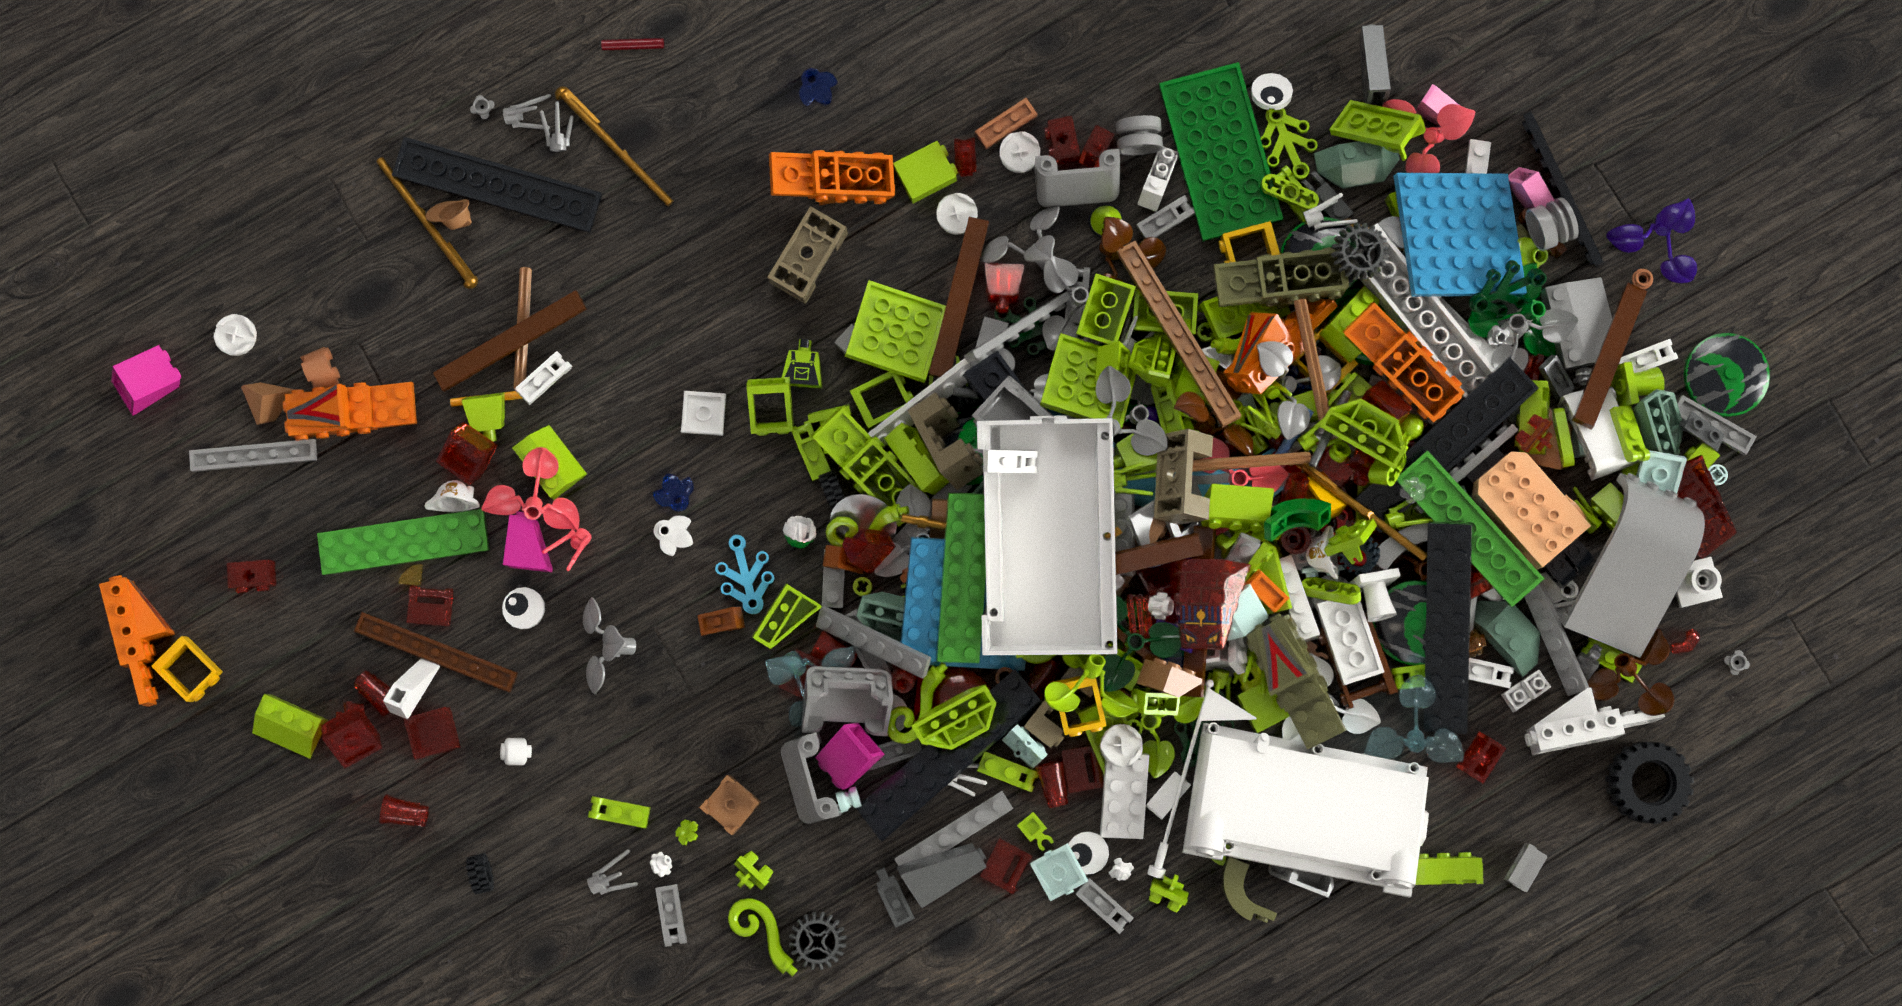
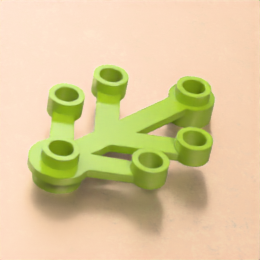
M1269 108L1265 115L1268 125L1264 135L1261 137V140L1266 139L1268 141V145H1263V149L1270 147V138L1275 127L1278 130L1279 137L1272 154L1267 158L1268 166L1270 168L1278 166L1279 156L1283 146H1285L1293 165L1292 173L1297 180H1304L1309 174V167L1306 163L1300 161L1293 143L1303 146L1307 152L1312 153L1318 146L1317 141L1306 139L1287 131L1285 124L1295 127L1298 133L1305 134L1309 130V123L1306 120L1300 121L1286 115L1284 108L1280 110ZM1273 113L1279 114V118H1278V119H1274V118L1272 117V114H1273ZM1300 124H1305V125H1306V129H1305V130H1301V129L1299 128V125H1300ZM1313 143L1315 147L1310 149L1307 144ZM1269 159H1276V164H1271ZM1301 169L1303 170L1304 174L1298 175L1296 173V170Z

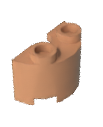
M323 347L300 357L303 360L301 366L307 381H311L313 388L324 387L326 389L340 384L338 381L340 374L337 368L332 367L330 364V360L333 357L329 348Z

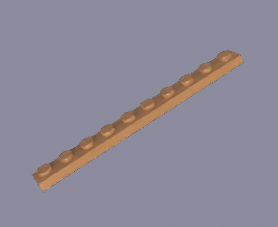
M1136 241L1124 246L1123 249H1119L1117 255L1222 428L1240 419L1241 413Z

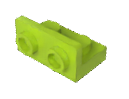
M1349 372L1341 381L1343 385L1340 389H1334L1327 396V399H1329L1328 405L1330 407L1337 406L1344 390L1352 393L1348 401L1350 402L1360 398L1366 400L1375 388L1357 372L1353 374Z

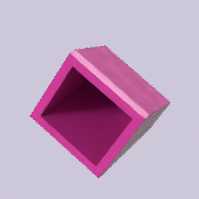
M159 345L114 365L112 368L111 382L132 416L174 391L180 385V372L176 367H172L169 354L166 350L162 351Z
M516 511V515L509 514L503 565L516 569L552 573L553 568L548 552L542 553L546 545L538 520L528 519L524 512Z
M852 723L842 726L815 758L819 761V767L824 772L830 774L833 784L843 790L850 788L885 754L859 723Z

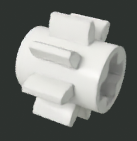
M1158 592L1157 596L1154 595V597L1149 599L1148 610L1155 616V619L1165 620V616L1173 613L1174 601L1171 597H1168V593Z

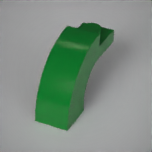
M1303 498L1284 501L1271 508V517L1267 518L1264 522V539L1272 542L1283 532L1294 527H1308L1319 531L1331 521V503Z

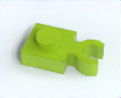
M1034 812L1017 825L1030 842L1035 838L1037 839V845L1042 851L1045 850L1041 844L1044 839L1049 840L1051 844L1054 843L1049 835L1042 833L1047 828Z

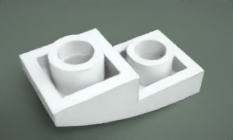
M1537 670L1502 693L1501 696L1512 712H1515L1547 691L1551 686L1541 671Z
M1174 772L1146 805L1161 820L1173 807L1181 779L1177 772ZM1186 780L1184 781L1180 798L1191 786Z

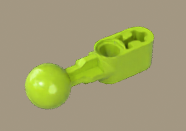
M1412 413L1405 414L1399 419L1406 451L1408 450L1407 444L1409 441L1418 439L1424 431L1423 420L1418 415ZM1406 451L1395 469L1375 459L1368 473L1369 481L1373 484L1393 486L1406 464Z

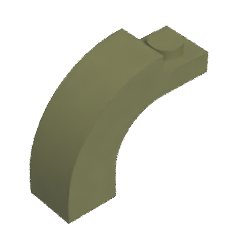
M1227 856L1222 870V888L1230 906L1247 920L1251 921L1255 913L1257 914L1255 918L1267 923L1269 919L1274 921L1277 915L1276 912L1254 904L1245 894L1244 878L1249 864Z

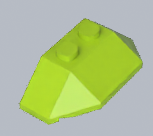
M1157 332L1153 337L1145 338L1134 344L1128 367L1145 382L1157 387H1167L1176 351L1166 334Z
M1361 398L1330 407L1319 426L1393 469L1396 468L1406 451L1399 420Z
M986 684L970 688L931 709L914 722L911 727L921 744L952 750L989 730L996 701Z

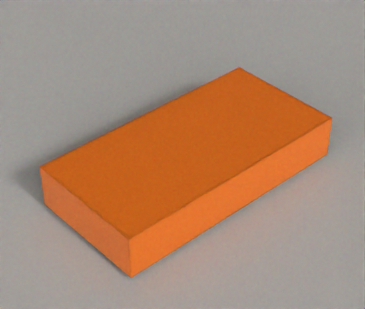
M1260 569L1244 583V585L1250 584L1257 597L1274 613L1289 599Z

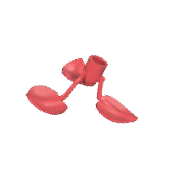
M1388 100L1382 105V107L1416 114L1415 108L1404 100ZM1458 104L1444 106L1437 116L1440 127H1425L1424 139L1429 144L1422 151V154L1415 152L1408 157L1406 172L1439 173L1440 163L1437 157L1433 154H1426L1427 151L1433 148L1434 144L1441 143L1444 139L1456 140L1462 137L1471 126L1475 111Z
M1213 438L1212 457L1203 459L1229 457V448L1223 441ZM1280 465L1249 468L1251 477L1244 470H1222L1230 474L1228 478L1230 485L1245 486L1248 481H1252V487L1274 488V492L1279 489L1289 476L1288 472ZM1210 470V471H1204V472H1206V473H1208V474H1211V473H1214L1216 470ZM1217 528L1216 536L1226 532L1229 528Z
M543 447L531 450L523 460L522 467L524 473L527 476H536L533 496L529 497L526 503L523 502L519 495L515 496L513 488L506 485H497L488 492L482 505V511L496 515L515 514L522 506V511H524V515L528 519L535 520L543 514L545 522L553 528L576 531L579 528V513L572 501L566 498H556L552 505L547 503L542 507L543 503L537 497L540 477L544 479L552 478L556 475L559 468L556 457Z

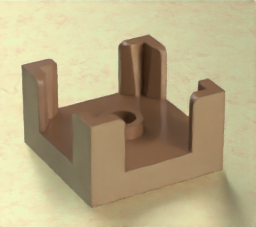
M726 775L721 781L720 786L699 808L707 815L710 814L724 826V829L729 834L734 835L759 806L761 801L731 775Z

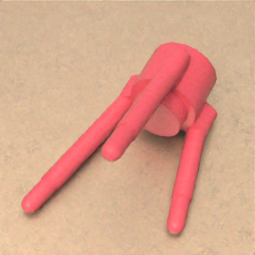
M579 528L576 532L571 530L566 536L545 548L542 553L545 554L571 539L570 544L577 551L566 568L567 571H570L582 550L592 539L591 534L583 528Z

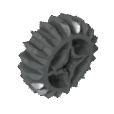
M1357 222L1353 227L1347 225L1346 230H1340V236L1334 238L1337 243L1333 244L1331 248L1337 251L1333 252L1331 256L1337 257L1338 260L1334 261V265L1340 263L1339 272L1346 270L1345 277H1349L1352 274L1353 280H1357L1359 276L1361 280H1365L1367 276L1369 278L1374 277L1375 273L1381 272L1380 267L1386 266V262L1383 259L1389 258V255L1384 253V251L1388 250L1389 246H1383V243L1387 241V238L1380 239L1379 236L1382 234V231L1375 233V226H1371L1368 229L1367 223H1363L1360 226ZM1357 235L1366 237L1371 243L1363 242L1361 237L1358 238ZM1350 239L1351 242L1349 244L1351 250L1348 254H1346L1345 246L1347 240ZM1368 248L1363 253L1353 255L1359 249ZM1374 249L1375 257L1373 263L1371 264L1370 251ZM1349 260H1356L1363 268L1353 265Z
M813 912L812 919L809 918L808 914H805L804 919L806 922L804 923L801 919H798L797 923L801 927H792V930L797 932V934L789 935V938L795 939V942L789 943V947L796 946V949L791 954H800L796 959L797 962H800L802 958L805 959L803 967H806L809 962L812 963L811 970L815 969L816 964H819V969L823 970V963H826L827 967L830 968L832 966L830 959L837 963L839 960L835 954L839 956L844 954L843 951L839 950V947L846 948V944L840 942V940L847 938L846 935H839L844 930V927L837 929L835 926L840 921L836 920L834 923H831L830 921L833 917L831 914L827 920L824 919L825 912H821L820 918H817L816 912ZM820 923L826 925L827 928L818 933L808 925ZM803 931L810 941L804 950L800 941ZM831 932L835 936L833 951L826 943V937ZM824 933H826V935L823 937L821 943L823 944L822 946H819L818 944L817 946L814 945L812 948H810L815 940L813 936L817 935L818 938V936H822ZM818 949L827 956L824 958H813L808 954Z

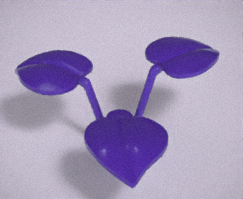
M1689 198L1663 208L1656 215L1655 224L1652 223L1645 234H1643V228L1635 224L1622 225L1606 233L1607 239L1617 249L1630 253L1640 250L1644 244L1643 239H1646L1655 230L1659 236H1666L1669 260L1661 263L1660 268L1663 276L1675 283H1688L1694 280L1697 273L1695 260L1687 255H1678L1673 258L1670 239L1672 229L1677 233H1685L1694 226L1695 210Z

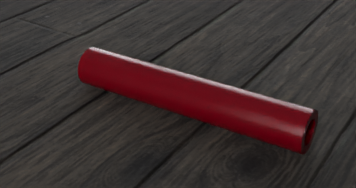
M664 39L601 40L602 50L664 49Z

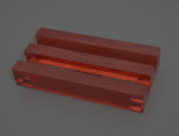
M1128 594L1126 599L1130 633H1138L1143 637H1150L1149 628L1152 626L1151 613L1148 610L1149 595L1133 596V594ZM1134 602H1136L1139 632L1136 629Z

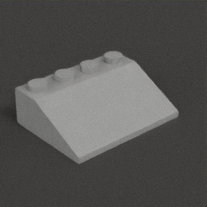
M1602 278L1573 281L1545 287L1540 295L1546 311L1550 309L1565 310L1574 314L1579 320L1573 332L1566 340L1554 343L1556 355L1564 369L1567 371L1595 364L1612 321Z

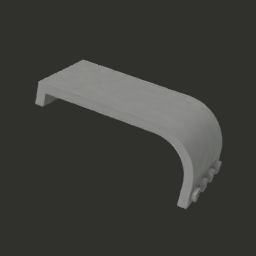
M1620 473L1617 482L1623 488L1624 500L1618 521L1568 614L1563 612L1560 621L1565 628L1640 658L1699 551L1704 534L1705 520L1702 511L1696 505L1697 502L1688 497L1682 499L1677 497L1678 494L1672 490L1666 489V491L1658 489V485L1647 481V483L1641 482L1639 477L1628 473V475Z

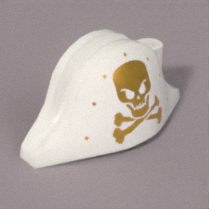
M452 480L441 485L436 494L424 506L427 510L454 513L479 508L480 504L473 498L474 487H466L463 482Z
M1328 526L1321 536L1311 538L1312 543L1307 548L1306 559L1317 571L1329 573L1334 579H1338V556L1334 554L1327 557L1324 548L1329 543L1328 540L1334 536L1333 528Z

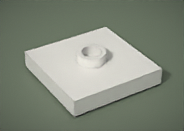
M684 391L681 433L723 436L726 394Z

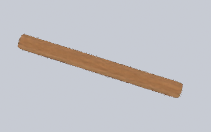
M528 267L520 268L517 324L527 319L530 315L532 270ZM528 344L515 351L514 389L526 379Z
M1299 299L1294 301L1318 419L1320 421L1327 414L1329 405L1307 300Z
M1295 452L1193 460L1192 472L1306 464L1311 460V453Z

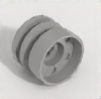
M1560 197L1554 202H1548L1546 208L1539 205L1526 211L1525 218L1528 232L1535 246L1540 251L1557 246L1558 241L1566 243L1568 240L1571 241L1578 237L1579 230L1576 216L1565 198Z

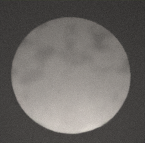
M863 494L851 495L842 499L834 506L830 521L839 516L853 519L858 525L857 536L852 539H846L845 533L849 530L846 526L838 527L836 532L842 539L854 540L866 533L877 514L882 509L888 507V505L873 496ZM896 522L884 526L873 542L857 551H877L880 545L892 541L896 533Z

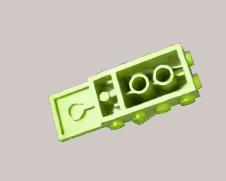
M842 406L811 435L842 468L839 472L847 480L852 479L856 483L853 487L860 494L866 493L891 506L896 504L898 495L907 485L911 484L919 489L916 481L914 482L910 478L911 475L904 465L900 467L896 463L898 460L891 451L886 452L882 448L884 444L876 436L872 438ZM901 520L896 522L898 526L904 523Z

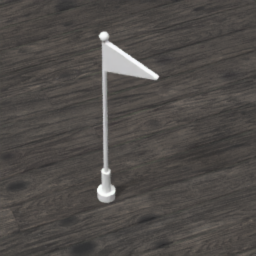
M1210 679L1205 682L1204 699L1163 842H1160L1154 865H1149L1147 872L1148 875L1163 879L1166 869L1162 867L1169 845L1167 841L1201 721L1257 719L1211 690L1210 688L1214 686V682Z

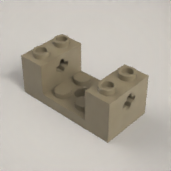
M810 206L767 278L770 284L806 304L816 288L815 281L832 252L839 250L848 235L846 226ZM804 248H811L813 250V255L810 258L802 257L801 252Z
M935 392L907 410L940 473L956 490L984 473L982 467L983 459L978 452H975L970 443L966 445L960 438L944 448L946 443L942 437L960 426L956 419L959 417L957 411L953 406H950L945 397L941 398Z
M1191 429L1166 433L1168 448L1157 453L1154 519L1177 525L1209 520L1210 499L1191 494L1193 460L1212 457L1213 436Z
M1070 667L1060 680L1083 675L1084 670L1081 667ZM1096 677L1100 693V677ZM1092 686L1077 689L1088 698L1092 695L1094 696ZM1044 700L1023 727L1049 748L1052 746L1057 747L1064 739L1061 735L1064 731L1044 716L1045 713L1050 715L1054 710Z

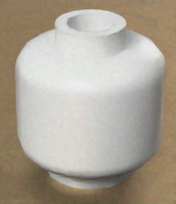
M507 738L504 743H501L500 758L504 760L506 765H524L527 758H531L532 748L531 745H527L525 738Z

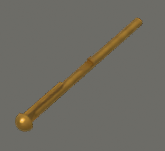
M561 86L556 89V99H562L667 206L674 202L628 155L625 149L622 151L616 142L598 125L600 121L567 87Z
M379 158L376 161L462 276L465 281L463 286L467 289L475 288L478 284L477 276H474L451 243H446L434 225L426 220V212L423 208L419 207L402 182L392 176L393 170L384 158Z
M1308 463L1294 464L1367 520L1374 518L1379 529L1419 559L1424 561L1427 557L1426 552L1377 517L1370 509L1365 508L1337 487L1335 483L1315 468L1309 466Z

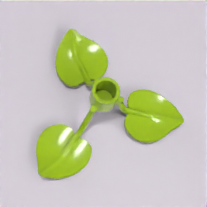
M1100 654L1062 655L1064 662L1069 667H1081L1084 673L1071 690L1064 683L1052 682L1046 687L1044 692L1045 702L1050 707L1060 712H1071L1080 703L1079 697L1074 692L1085 677L1094 679L1100 676V696L1103 697L1101 701L1102 708L1108 714L1114 717H1126L1140 709L1129 696L1120 690L1104 692L1105 671L1102 669L1106 661Z
M1180 696L1178 715H1173L1174 718L1180 723L1194 721L1199 715L1204 698ZM1139 712L1126 716V719H1135ZM1141 713L1142 726L1150 730V733L1156 739V741H1146L1142 745V753L1149 754L1148 771L1153 778H1157L1171 767L1175 758V750L1172 743L1169 741L1160 742V738L1155 731L1161 724V718L1167 715Z

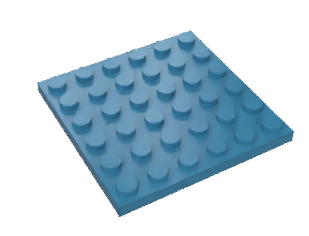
M1396 173L1394 175L1411 297L1473 296L1481 292L1488 280L1486 278L1487 272L1490 269H1496L1501 274V279L1494 284L1490 291L1493 292L1507 272L1505 265L1510 260H1514L1520 265L1519 272L1514 275L1510 283L1524 278L1508 174ZM1526 286L1514 292H1511L1510 294L1524 295L1527 293Z
M911 537L901 643L930 656L931 661L929 665L938 666L941 663L936 661L945 539ZM985 580V594H984L983 614H984V610H985V607H986V604H987V598H986V580ZM981 635L979 663H943L946 666L987 669L1007 667L1011 670L1025 671L1026 661L1022 658H1017L1016 655H982Z

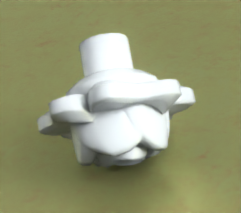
M662 852L651 856L650 865L655 874L663 877L671 873L672 864L669 856H664Z
M1121 858L1115 859V866L1109 871V875H1111V878H1116L1119 881L1128 879L1134 866H1132V863H1124Z

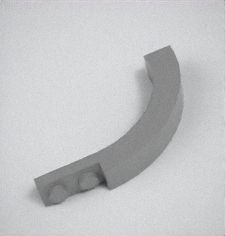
M1428 523L1412 525L1400 530L1399 533L1415 545L1428 541ZM1389 537L1377 547L1380 548V558L1375 566L1382 571L1387 570L1392 562L1407 549Z

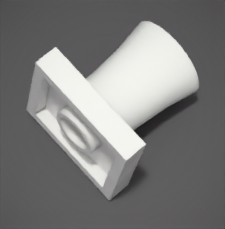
M1712 557L1693 561L1676 592L1679 608L1723 597L1720 589L1721 575L1714 567Z
M1398 568L1360 574L1349 583L1359 586L1361 592L1364 593L1368 622L1382 621L1397 615L1386 587L1400 577Z

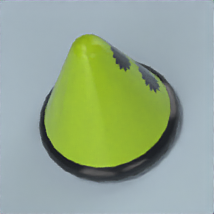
M1108 204L1100 205L1090 213L1089 227L1096 236L1102 238L1105 217H1115L1124 220L1122 213L1115 206Z

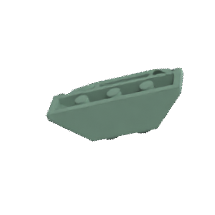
M1357 141L1339 144L1314 153L1317 173L1321 177L1345 189L1384 182L1399 161L1398 153L1386 150L1382 146Z
M1656 389L1633 408L1645 448L1651 451L1679 455L1683 431L1679 426L1682 418L1675 394L1671 391Z
M886 592L864 595L861 598L856 616L863 625L901 642L905 597Z
M1478 601L1476 603L1474 627L1521 677H1524L1538 664L1540 631L1515 605L1510 607L1506 601Z

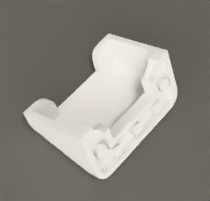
M1609 387L1592 430L1572 421L1584 390L1561 397L1557 406L1558 408L1565 409L1567 421L1571 422L1586 455L1585 461L1586 463L1589 462L1591 468L1587 471L1591 481L1640 462L1639 460L1627 462L1624 457L1609 411L1613 407L1618 406L1616 401L1617 395L1613 387Z

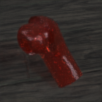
M1690 629L1686 632L1687 638L1684 642L1671 644L1673 654L1690 652L1700 641V635L1695 629Z

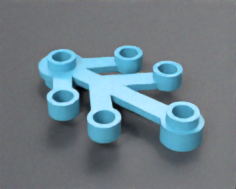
M733 535L729 539V547L735 551L741 575L728 568V565L724 562H719L715 570L719 575H725L743 585L746 595L734 589L733 585L728 582L721 585V592L743 602V608L747 613L757 614L763 609L764 602L762 596L769 584L773 583L774 575L769 571L764 572L761 576L762 582L755 592L752 584L763 565L769 561V555L764 551L758 552L756 562L749 572L744 554L746 540L741 535ZM736 539H739L741 541V544L738 547H735L733 545V542ZM761 554L766 555V560L763 562L759 560ZM725 565L726 570L722 573L719 572L718 567ZM770 574L772 576L771 581L766 582L764 576ZM730 585L731 591L725 593L724 586ZM751 600H756L757 602L754 608L749 606Z

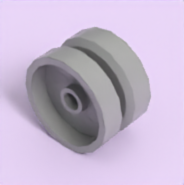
M1147 115L1132 116L1116 122V135L1121 137L1117 140V149H1119L1120 154L1131 156L1146 155L1163 149L1162 137L1157 134L1162 129L1159 117Z

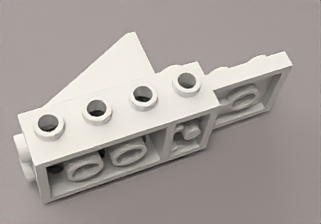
M1587 688L1527 729L1525 742L1528 747L1530 746L1532 755L1616 739L1625 734L1624 728L1656 722L1664 718L1665 714L1650 716L1642 711H1638V714H1635L1633 710L1623 712L1620 715L1619 708L1612 710L1611 706L1600 708L1597 711L1592 689Z

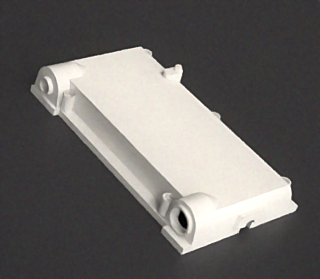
M1062 415L1030 416V420L977 421L978 449H983V462L984 450L1038 451V458H1035L1037 473L984 472L987 615H982V655L1117 654L1113 418L1067 419V416ZM1105 432L1109 434V437L1107 439L1103 437V433ZM1105 533H1110L1111 537L1106 538ZM997 609L998 613L993 614L992 610ZM1112 641L1113 646H1108L1107 642Z
M1203 723L1182 853L1221 861L1223 856L1366 883L1383 887L1382 892L1410 898L1412 888L1416 884L1420 846L1423 845L1427 833L1429 813L1425 810L1429 780V777H1426L1428 767L1420 766L1416 762L1410 764L1324 747L1322 744L1307 750L1304 742L1273 737L1266 733L1258 734L1223 727L1217 723ZM1226 844L1230 846V850L1226 848Z

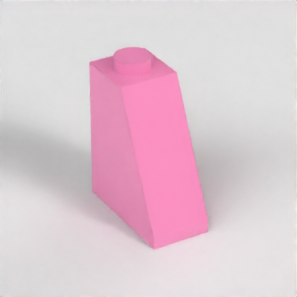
M1432 84L1417 107L1416 113L1440 127L1437 121L1439 111L1448 104L1458 103Z
M1518 167L1508 175L1510 189L1524 208H1534L1539 205L1546 208L1548 202L1555 201L1539 172Z

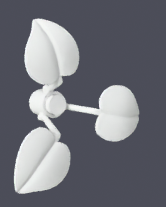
M1309 653L1317 663L1319 674L1325 678L1329 686L1334 675L1331 666L1313 653ZM1363 699L1352 701L1354 708L1349 710L1347 708L1343 710L1334 706L1338 712L1344 714L1342 722L1346 730L1351 733L1361 734L1381 723L1377 711ZM1291 717L1286 718L1282 727L1283 739L1303 742Z

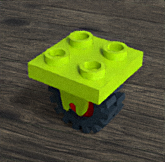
M1374 518L1367 521L1362 519L1354 523L1353 526L1347 527L1345 525L1335 531V535L1328 540L1329 543L1324 548L1327 557L1338 553V556L1341 557L1339 562H1344L1342 567L1344 569L1349 567L1348 572L1350 573L1355 570L1356 575H1359L1360 572L1361 574L1370 572L1380 558V548H1376L1378 543H1372L1373 538L1370 537L1377 527Z

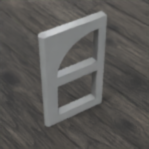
M1192 476L1191 494L1202 496L1194 476ZM1155 499L1127 517L1138 546L1150 544L1149 531L1154 518ZM1165 521L1171 535L1168 539L1191 534L1194 531V526H1201V521L1193 522L1180 531L1177 524Z

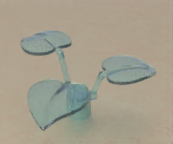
M854 647L839 648L829 652L824 657L822 666L849 668L854 659ZM791 651L784 657L765 660L768 678L775 685L787 683L791 680L792 676L795 677L802 693L803 701H797L791 706L788 717L791 725L798 727L802 726L804 688L799 676L805 673L806 665L811 667L817 665L808 661L807 658L802 659L796 651Z
M1422 675L1408 678L1401 686L1399 692L1401 704L1404 707H1414V730L1408 733L1407 740L1402 736L1397 737L1396 731L1390 727H1380L1371 733L1365 749V755L1392 759L1403 752V742L1410 751L1415 753L1421 752L1426 747L1429 758L1440 763L1462 762L1464 757L1462 743L1454 732L1447 729H1439L1435 732L1434 738L1429 736L1425 740L1424 734L1418 730V707L1427 708L1431 706L1436 697L1433 685Z

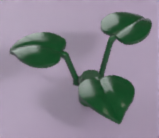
M1117 595V627L1126 634L1125 645L1128 649L1122 657L1117 654H1109L1104 657L1106 663L1102 670L1105 671L1104 689L1107 692L1119 690L1132 680L1135 666L1131 661L1125 660L1132 650H1140L1144 643L1151 642L1150 650L1154 655L1160 658H1168L1173 656L1187 642L1182 630L1180 629L1179 633L1178 627L1167 622L1153 624L1149 628L1150 638L1146 639L1141 634L1127 631L1119 624L1127 616V604Z

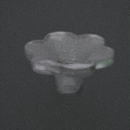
M1417 477L1402 481V489L1399 494L1402 498H1406L1408 503L1413 504L1424 499L1426 485L1420 482Z

